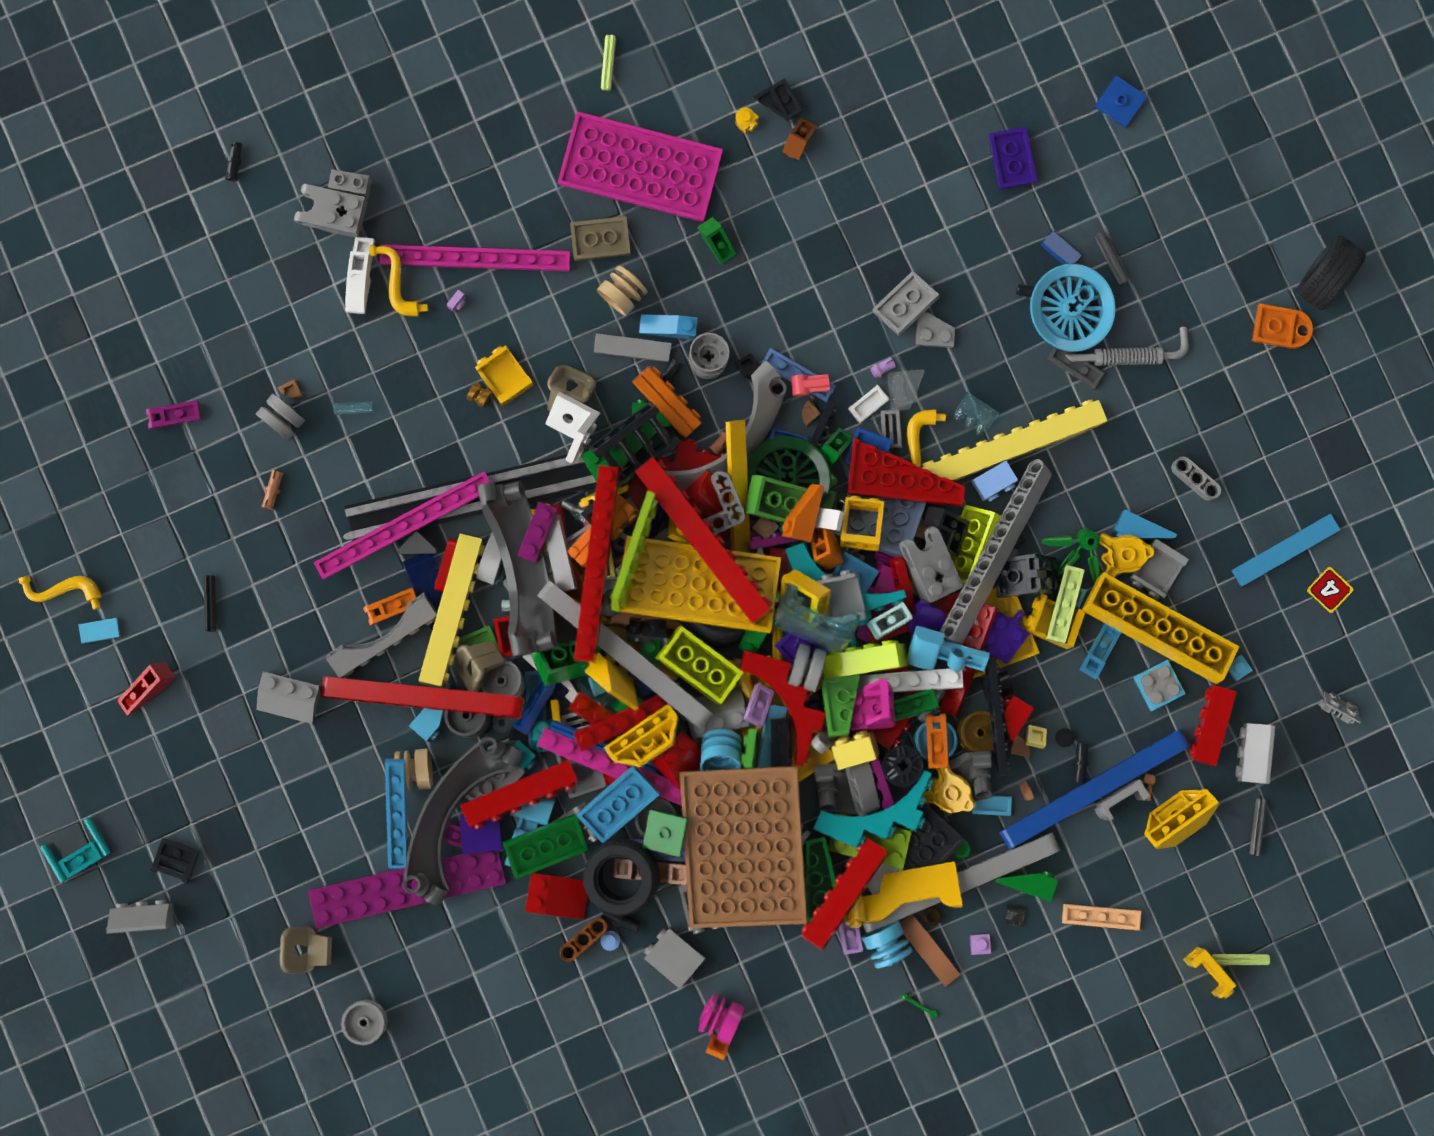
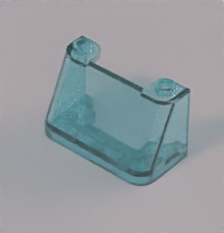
M789 583L773 616V624L783 631L832 653L843 652L853 637L861 615L851 612L848 617L843 618V615H840L838 620L835 621L802 606L804 598L797 596L796 591L798 587Z

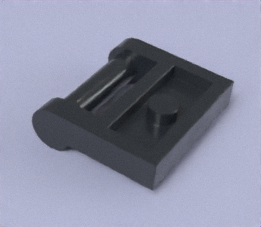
M162 838L151 871L156 873L158 871L181 879L182 882L188 884L200 850ZM162 859L186 867L185 872L161 864Z

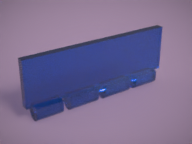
M419 554L403 561L402 563L416 596L418 597L425 593L438 612L443 592L435 590L439 569L431 571L432 568L437 566L433 554ZM435 620L429 624L431 631L433 630Z

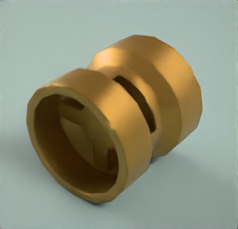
M475 382L469 390L466 399L471 402L475 401L478 403V406L484 408L491 398L492 391L481 388V385Z

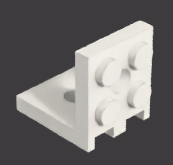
M559 392L545 424L574 439L566 457V461L572 464L576 458L580 459L584 449L588 448L591 442L590 435H593L597 428L595 422L600 412ZM565 414L572 415L573 420L568 419Z

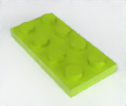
M836 814L837 816L855 817L845 814ZM896 827L893 837H888L887 841L865 832L866 840L869 838L888 851V856L883 862L884 865L904 869L912 830ZM830 838L828 851L856 857L858 854L856 848Z

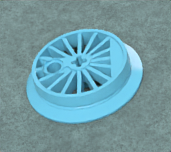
M1065 264L1051 269L1038 281L1031 296L1030 312L1037 332L1047 343L1064 351L1076 352L1089 349L1105 338L1114 321L1115 300L1109 284L1098 272L1080 264ZM1060 278H1066V292ZM1072 278L1078 279V280H1077V283H1076V285H1075V288H1074L1073 293H1072ZM1052 282H1055L1060 295L1050 286ZM1045 290H1047L1056 300L1044 296L1043 294ZM1081 290L1086 293L1085 300L1080 296ZM1097 299L1098 306H1087L1091 301ZM1041 300L1057 307H1041ZM1042 311L1059 312L1047 317ZM1083 311H1099L1098 318ZM1060 316L1054 323L1051 321V319ZM1082 317L1093 322H1096L1094 328H1092ZM1080 324L1089 332L1087 336H1084ZM1066 325H1067V335H1068V337L1064 334ZM1073 326L1080 340H1073Z

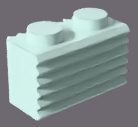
M904 602L874 618L867 625L875 639L879 640L912 620V615Z

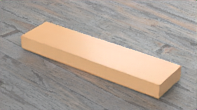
M1063 904L1062 923L1140 930L1142 911Z

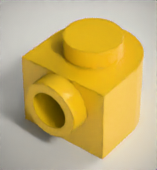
M741 108L736 113V125L746 134L749 130L753 131L757 127L759 116L749 108Z

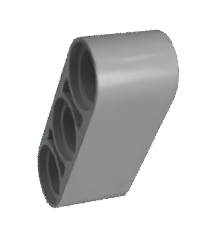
M1179 457L1172 463V472L1202 499L1212 501L1219 497L1221 494L1219 484L1189 458ZM1178 462L1185 464V471L1178 469ZM1193 474L1200 477L1199 484L1193 482ZM1207 487L1214 489V496L1207 494Z
M865 762L847 767L846 774L857 814L859 816H867L878 811L880 804L869 763Z

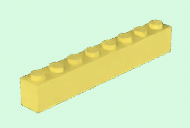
M459 534L418 680L420 684L443 689L444 685L448 684L450 674L447 673L448 668L453 666L455 655H452L454 647L457 648L459 645L460 637L458 632L459 629L462 630L464 627L465 618H463L464 611L469 609V592L473 593L475 587L473 578L474 574L477 575L480 565L478 563L479 556H483L485 545H483V541L480 538Z

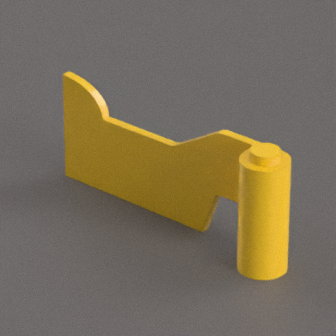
M949 862L883 874L879 894L863 897L861 895L845 918L846 925H849L851 928H858L862 924L883 921L903 904L940 898L943 904L950 907H963L956 863Z

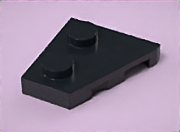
M785 78L753 96L756 101L786 121L803 113Z
M651 620L645 623L634 622L626 626L627 641L651 644L652 640H660L661 645H668L664 620Z

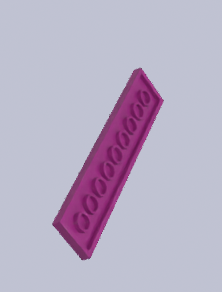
M499 851L461 854L443 859L445 873L450 886L445 898L506 884ZM405 868L308 890L316 929L427 903V901L424 900V897H419L414 893L405 891L403 887ZM414 879L411 883V887L415 890L418 886V883Z

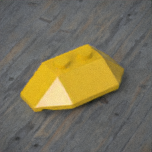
M667 704L605 746L604 749L613 762L642 767L673 746L678 716L672 707Z
M1207 789L1181 790L1150 812L1144 834L1156 849L1175 847L1208 823L1219 806V802Z

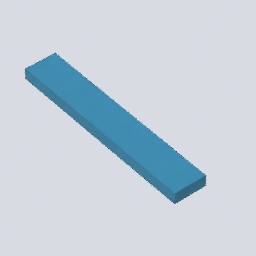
M1329 514L1231 571L1240 587L1340 531V528L1333 516Z
M385 759L388 869L405 868L408 854L405 759Z

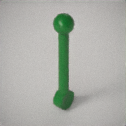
M907 993L902 994V1000L909 1001L929 1013L931 1018L937 1017L935 1010H930L911 999Z

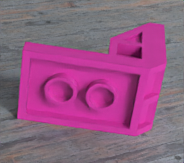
M888 679L878 680L864 686V690L857 691L849 732L884 729L895 726L893 687Z

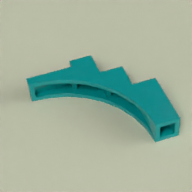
M806 542L785 549L793 570H798L816 582L822 580L821 576L828 575L814 561ZM905 589L891 593L861 592L867 618L854 621L853 624L858 623L861 626L869 623V619L873 617L872 609L878 612L886 609V604L892 603L894 606L904 602L903 598L907 597Z
M924 770L917 784L903 799L881 812L868 816L845 817L821 811L813 829L856 849L865 842L867 837L864 835L865 832L886 841L888 837L892 838L896 830L894 823L917 832L918 828L922 829L925 818H923L924 813L919 811L918 807H923L926 797H924L926 789H931L934 779H931L932 773Z

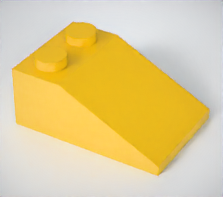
M598 653L596 664L590 663L585 672L607 692L636 711L638 704L634 680L628 674L629 670L621 664L619 666L614 664L616 660L608 654L604 657Z

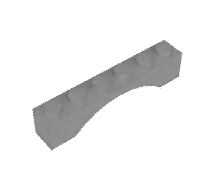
M422 593L407 603L400 621L386 635L365 644H342L328 653L326 660L339 678L343 675L347 677L355 671L354 668L361 665L362 667L371 661L370 658L373 656H380L387 651L386 648L393 644L395 646L402 642L403 637L406 635L415 634L423 624L429 625L436 619L437 611L425 593Z

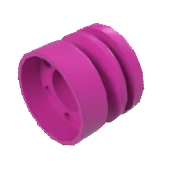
M714 993L704 1007L698 1031L703 1033L706 1025L710 1026L707 1033L708 1036L717 1029V1040L729 1044L745 1006L733 1001L726 1008L724 1007L725 997L722 998L720 1004H716L719 995Z

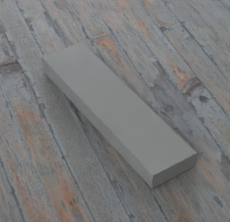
M596 333L594 353L669 363L671 343Z
M557 514L554 516L545 541L556 586L566 593L576 590L578 587L570 554L567 553L569 549L561 516Z

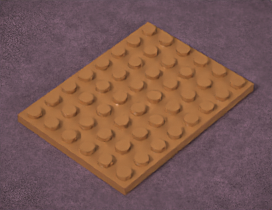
M798 766L680 772L682 816L689 818L684 846L690 928L806 924L807 908Z

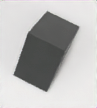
M419 530L415 531L397 550V554L438 553V548Z

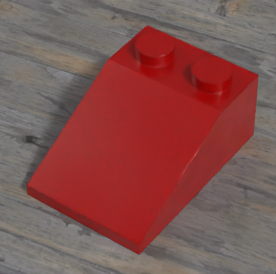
M537 872L531 873L525 912L584 920L588 898L584 889L585 886L583 885L584 881Z

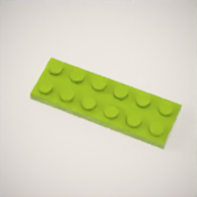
M647 491L611 596V610L619 612L621 606L624 607L626 604L627 590L631 589L634 579L632 578L633 573L637 571L640 562L638 560L639 555L643 554L646 544L644 543L645 538L649 536L651 531V520L655 519L658 501L655 500V493Z

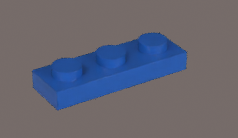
M540 679L523 707L522 718H517L512 727L527 735L529 730L533 728L538 715L543 711L548 698L553 694L556 684L544 686L542 679Z

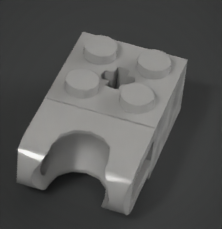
M308 184L302 185V194L314 200V206L308 212L298 211L295 213L293 220L297 224L354 238L360 236L368 204L365 197ZM346 211L347 214H343V217H341L340 213Z
M930 527L925 531L926 545L922 551L918 549L912 540L906 539L899 545L920 600H925L927 603H932L963 587L941 533L935 527Z

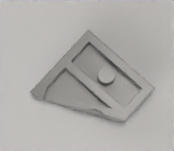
M925 311L917 319L915 346L953 348L955 328Z

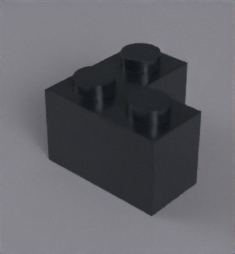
M928 507L923 525L929 528H937L941 533L950 556L958 558L970 522L946 509Z

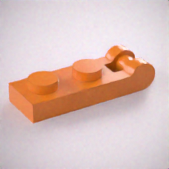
M409 588L365 606L363 610L365 614H368L369 625L378 624L381 621L405 612L407 603L417 597L414 589ZM379 608L381 615L376 616L374 610Z
M942 713L939 716L926 714L928 769L948 768L946 714ZM939 723L940 729H933V724Z

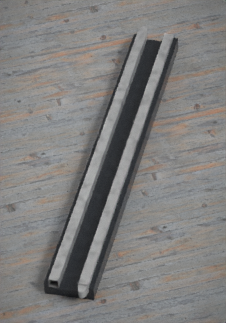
M643 449L636 455L638 460L647 454L646 450ZM567 455L486 473L490 482L494 483L495 486L521 481L529 504L595 489L597 484L582 457L580 459L576 458L571 464L566 461ZM630 462L628 465H626V466L622 469V471H624V470H626L628 467H630V466L632 465L631 462ZM472 477L345 506V513L351 531L346 533L343 538L353 542ZM480 498L472 500L420 529L483 515Z

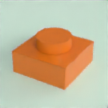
M713 1034L706 1053L724 1060L730 1043L726 1044L717 1040V1035Z

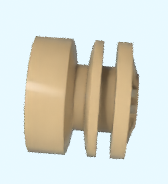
M618 265L615 268L617 274H610L614 283L612 284L605 280L597 288V292L615 310L627 316L634 308V304L630 299L633 298L636 301H640L641 297L639 294L645 296L648 291L632 272Z
M429 749L415 750L414 759H411L409 751H405L404 759L408 791H412L413 782L417 783L419 790L432 789L433 770ZM401 751L395 752L394 759H403Z

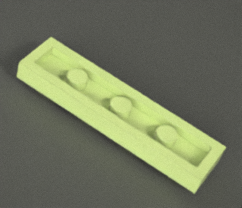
M1069 565L1065 566L1046 637L1047 640L1061 644L1066 643L1084 569Z

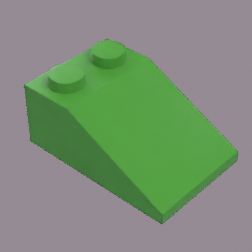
M752 475L744 512L749 515L784 523L788 514L807 491V488L765 476Z

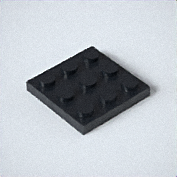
M925 801L922 808L918 807V810L924 813L923 818H925L922 829L918 828L917 832L912 831L905 861L913 869L943 864L966 840V837Z

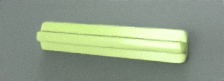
M606 35L601 89L607 91L611 90L616 42L614 35Z
M1267 954L1212 955V958L1218 965L1270 964V956Z

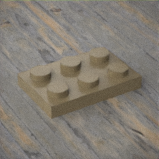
M627 216L570 222L574 261L631 255Z

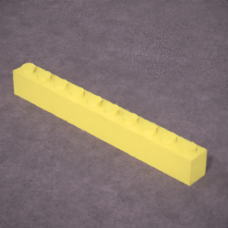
M1090 399L1083 402V406L1079 408L1072 406L1065 409L1063 414L1053 413L1047 416L1045 421L1040 422V419L1030 422V426L1024 429L1022 426L1011 430L1012 433L1006 436L1004 433L996 435L993 441H980L976 443L977 447L969 449V446L958 450L959 454L953 456L951 453L940 457V461L935 463L933 460L923 464L922 469H927L940 477L957 481L1001 464L1004 461H1009L1103 425L1107 422V418L1100 401Z

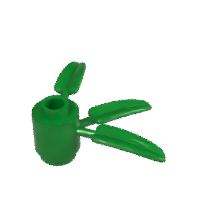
M1083 528L1079 530L1075 539H1072V536L1044 538L1041 541L1044 545L1055 547L1072 546V542L1079 544V547L1076 550H1072L1059 566L1058 575L1064 573L1066 565L1073 566L1080 558L1079 551L1084 548L1090 552L1088 564L1093 583L1100 576L1099 559L1093 553V550L1100 543V538L1091 529Z

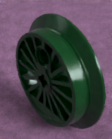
M792 436L770 439L757 447L747 461L748 491L752 475L759 472L779 481H783L785 477H788L789 481H792L790 484L804 487L800 484L824 485L819 508L823 507L829 496L832 481L829 464L821 451L804 439ZM778 451H785L780 457L777 454ZM789 451L797 452L796 456H794L792 453H789ZM800 454H802L807 459L796 469V463ZM774 455L778 469L766 458L767 456ZM782 459H791L792 465L788 467L784 466L782 464ZM763 461L775 474L758 466ZM811 461L815 468L798 474ZM817 472L819 480L800 479Z

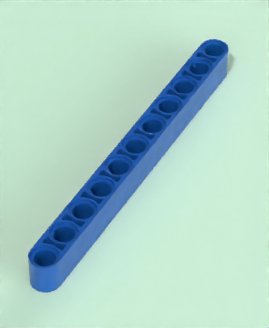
M1179 729L1006 827L999 833L1008 849H1011L1191 745L1183 731Z

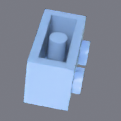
M1004 461L975 478L971 483L982 501L988 499L990 502L999 497L998 493L1005 490V492H1008L1016 487L1014 483L1018 479L1007 461Z

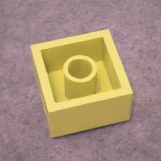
M862 730L856 732V735L850 738L849 735L837 738L838 740L832 746L838 770L875 760L880 754L873 731Z

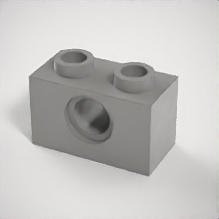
M331 169L328 189L369 199L372 181L368 175Z

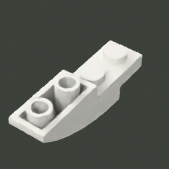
M355 237L354 248L350 252L347 272L346 313L365 314L371 282L369 275L373 258L370 256L369 247L370 245H375L373 238Z

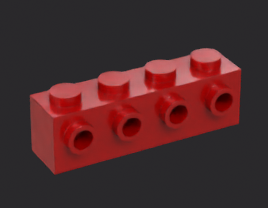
M1216 685L1206 689L1204 699H1206L1205 707H1202L1199 713V718H1201L1200 725H1197L1194 731L1195 743L1191 744L1189 749L1190 760L1209 766L1217 765L1237 691Z

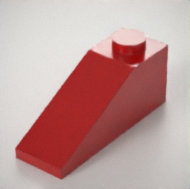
M165 662L150 664L117 702L126 715L129 716L163 691L174 680L175 675Z

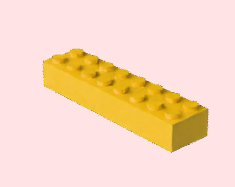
M1104 572L1096 579L1081 609L1092 617L1215 684L1225 679L1239 649L1238 645Z

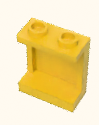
M507 346L497 347L492 352L493 355L488 358L483 357L477 362L475 367L502 407L534 385Z
M1045 594L1036 597L1032 603V608H1034L1032 614L1029 615L1026 621V631L1062 648L1069 649L1074 647L1085 611L1081 609L1074 610L1065 644L1050 641L1046 637L1056 602L1047 599Z
M1197 947L1183 959L1188 966L1194 968L1202 964L1218 982L1219 986L1211 992L1214 996L1222 999L1223 997H1229L1234 992L1233 988L1236 987L1234 982L1205 949Z

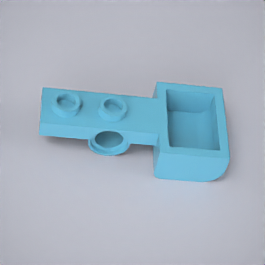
M916 626L907 653L909 664L932 671L938 658L947 661L948 667L954 671H960L964 666L981 671L985 670L990 653L945 641V633Z
M542 798L539 800V804L532 807L526 805L521 807L522 811L511 815L519 818L512 838L537 829L538 824L547 825L556 798ZM507 857V858H506V861H505V865L510 866V863H509V860H508V857Z

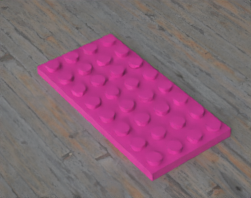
M577 111L557 183L564 187L704 223L723 149Z

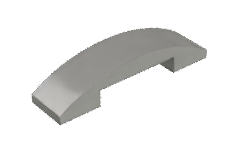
M492 532L481 558L476 579L494 585L501 570L502 558Z

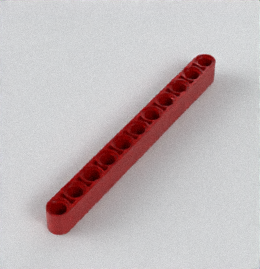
M323 677L320 693L321 697L329 699L509 718H522L524 698L517 696L335 677Z

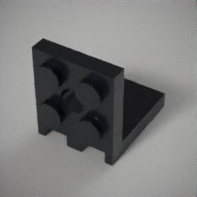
M1040 554L1009 557L996 580L997 598L1028 594L1057 596L1060 582L1057 574L1059 565L1056 557ZM1016 571L1018 579L1013 582L1011 575Z

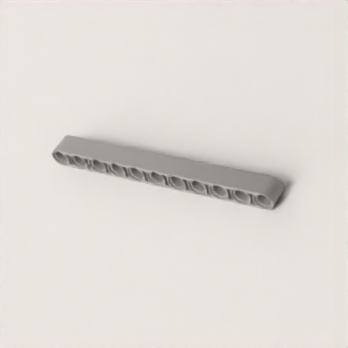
M1033 460L1028 465L944 622L940 632L945 633L944 639L946 641L959 645L964 642L1051 478V471L1041 460Z
M549 580L537 596L578 629L581 606ZM601 623L598 646L698 728L702 729L713 714Z
M1053 832L957 872L960 893L1059 852L1060 848ZM940 898L903 904L885 920L863 924L866 933L935 905L941 902Z

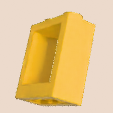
M858 496L846 497L840 547L879 551L884 501H880L877 498H870L868 500L861 499ZM849 509L878 512L875 537L847 534Z
M794 569L785 574L781 579L778 608L815 629L826 622L831 590ZM794 589L812 598L810 609L793 600Z

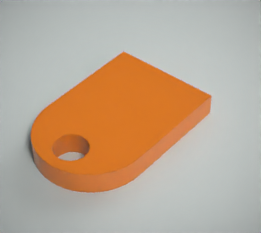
M1258 304L1252 342L1295 349L1303 346L1310 340L1313 333V325L1305 313L1288 308ZM1299 326L1307 329L1306 336L1298 333Z

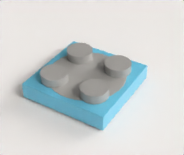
M1168 660L1133 677L1150 711L1186 694Z

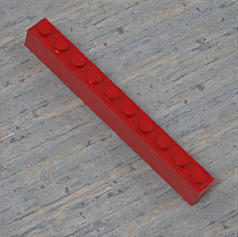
M652 457L638 468L635 473L649 491L655 493V499L753 625H757L773 612L770 607L773 605L766 595L762 597L759 593L761 588L754 580L750 581L748 579V571L743 565L738 566L735 562L737 557L731 550L727 551L724 548V540L719 534L717 536L714 535L711 531L714 528L707 519L703 521L700 517V514H702L696 504L693 506L688 501L690 496L684 489L679 490L676 486L679 482L672 474L669 476L665 472L667 467L661 459L657 461Z
M599 465L574 655L576 662L596 664L620 478L618 467Z

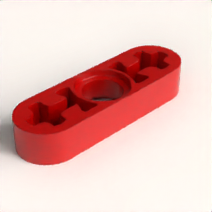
M449 538L435 583V590L444 591L458 541L456 539Z
M901 556L891 558L890 568L896 591L905 589L907 597L903 598L904 604L908 610L914 609L915 603L904 559Z

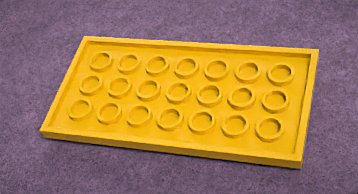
M632 536L626 537L623 561ZM645 538L644 543L646 544L643 554L639 555L638 569L633 573L632 578L634 579L631 589L627 590L626 604L624 607L621 606L619 612L771 633L781 562L780 557L732 551L737 557L735 562L738 566L743 565L748 571V579L750 581L754 580L761 588L759 593L762 597L766 595L773 604L770 606L773 612L757 625H753L692 545Z

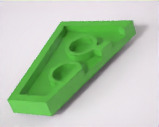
M860 675L821 679L829 738L847 736L849 734Z

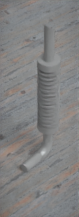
M1180 327L1181 347L1175 352H1163L1162 347H1148L1144 349L1110 348V350L1095 349L1094 354H1065V356L1071 362L1094 361L1095 366L1162 364L1163 359H1180L1187 354L1189 349L1187 327Z

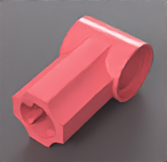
M828 374L791 376L793 396H805L810 393L830 391Z

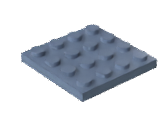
M858 496V497H861V499H868V500H869L870 498H875V497ZM877 498L880 501H884L879 551L895 557L901 556L904 559L899 545L906 539L914 540L926 503ZM849 509L847 534L875 537L878 512ZM842 525L840 531H834L835 537L840 539L842 533Z

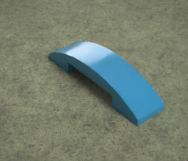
M1104 623L1079 670L1096 680L1122 632Z

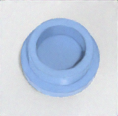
M607 931L601 936L600 942L605 950L612 951L619 946L620 938L616 932Z

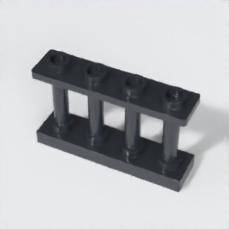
M651 401L588 447L597 458L603 457L610 467L619 468L618 488L627 485L631 478L637 475L635 471L652 457L658 461L662 458V455L673 451L677 444L680 443V440L675 435L669 437L656 418V414L660 411ZM646 422L651 423L663 441L655 448L652 447L641 431V426ZM631 433L635 434L647 452L639 460L625 442V437ZM615 445H619L632 464L624 471L621 470L609 453L610 449Z

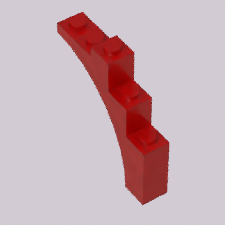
M684 438L677 445L674 462H671V459L662 457L661 461L667 467L665 471H686L708 465L724 454L715 456L711 455L712 452L707 450L696 452L697 444H694V440ZM637 475L636 478H631L627 498L631 497L641 512L649 489ZM637 516V519L629 526H634L639 516Z
M744 650L739 669L767 682L786 704L796 732L794 764L803 767L804 763L809 761L810 752L807 751L809 744L812 745V740L815 738L813 730L821 731L822 727L825 728L826 726L825 712L804 706V703H808L810 692L804 686L799 685L796 687L788 684L786 679L791 676L793 667H790V662Z

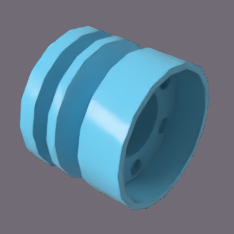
M715 729L705 733L702 737L701 771L741 769L742 739L740 736L728 729Z
M899 920L873 930L862 937L868 950L877 949L871 955V959L880 958L874 962L875 968L894 965L913 952L911 946L904 947L909 943L908 939L898 941V938L904 934Z

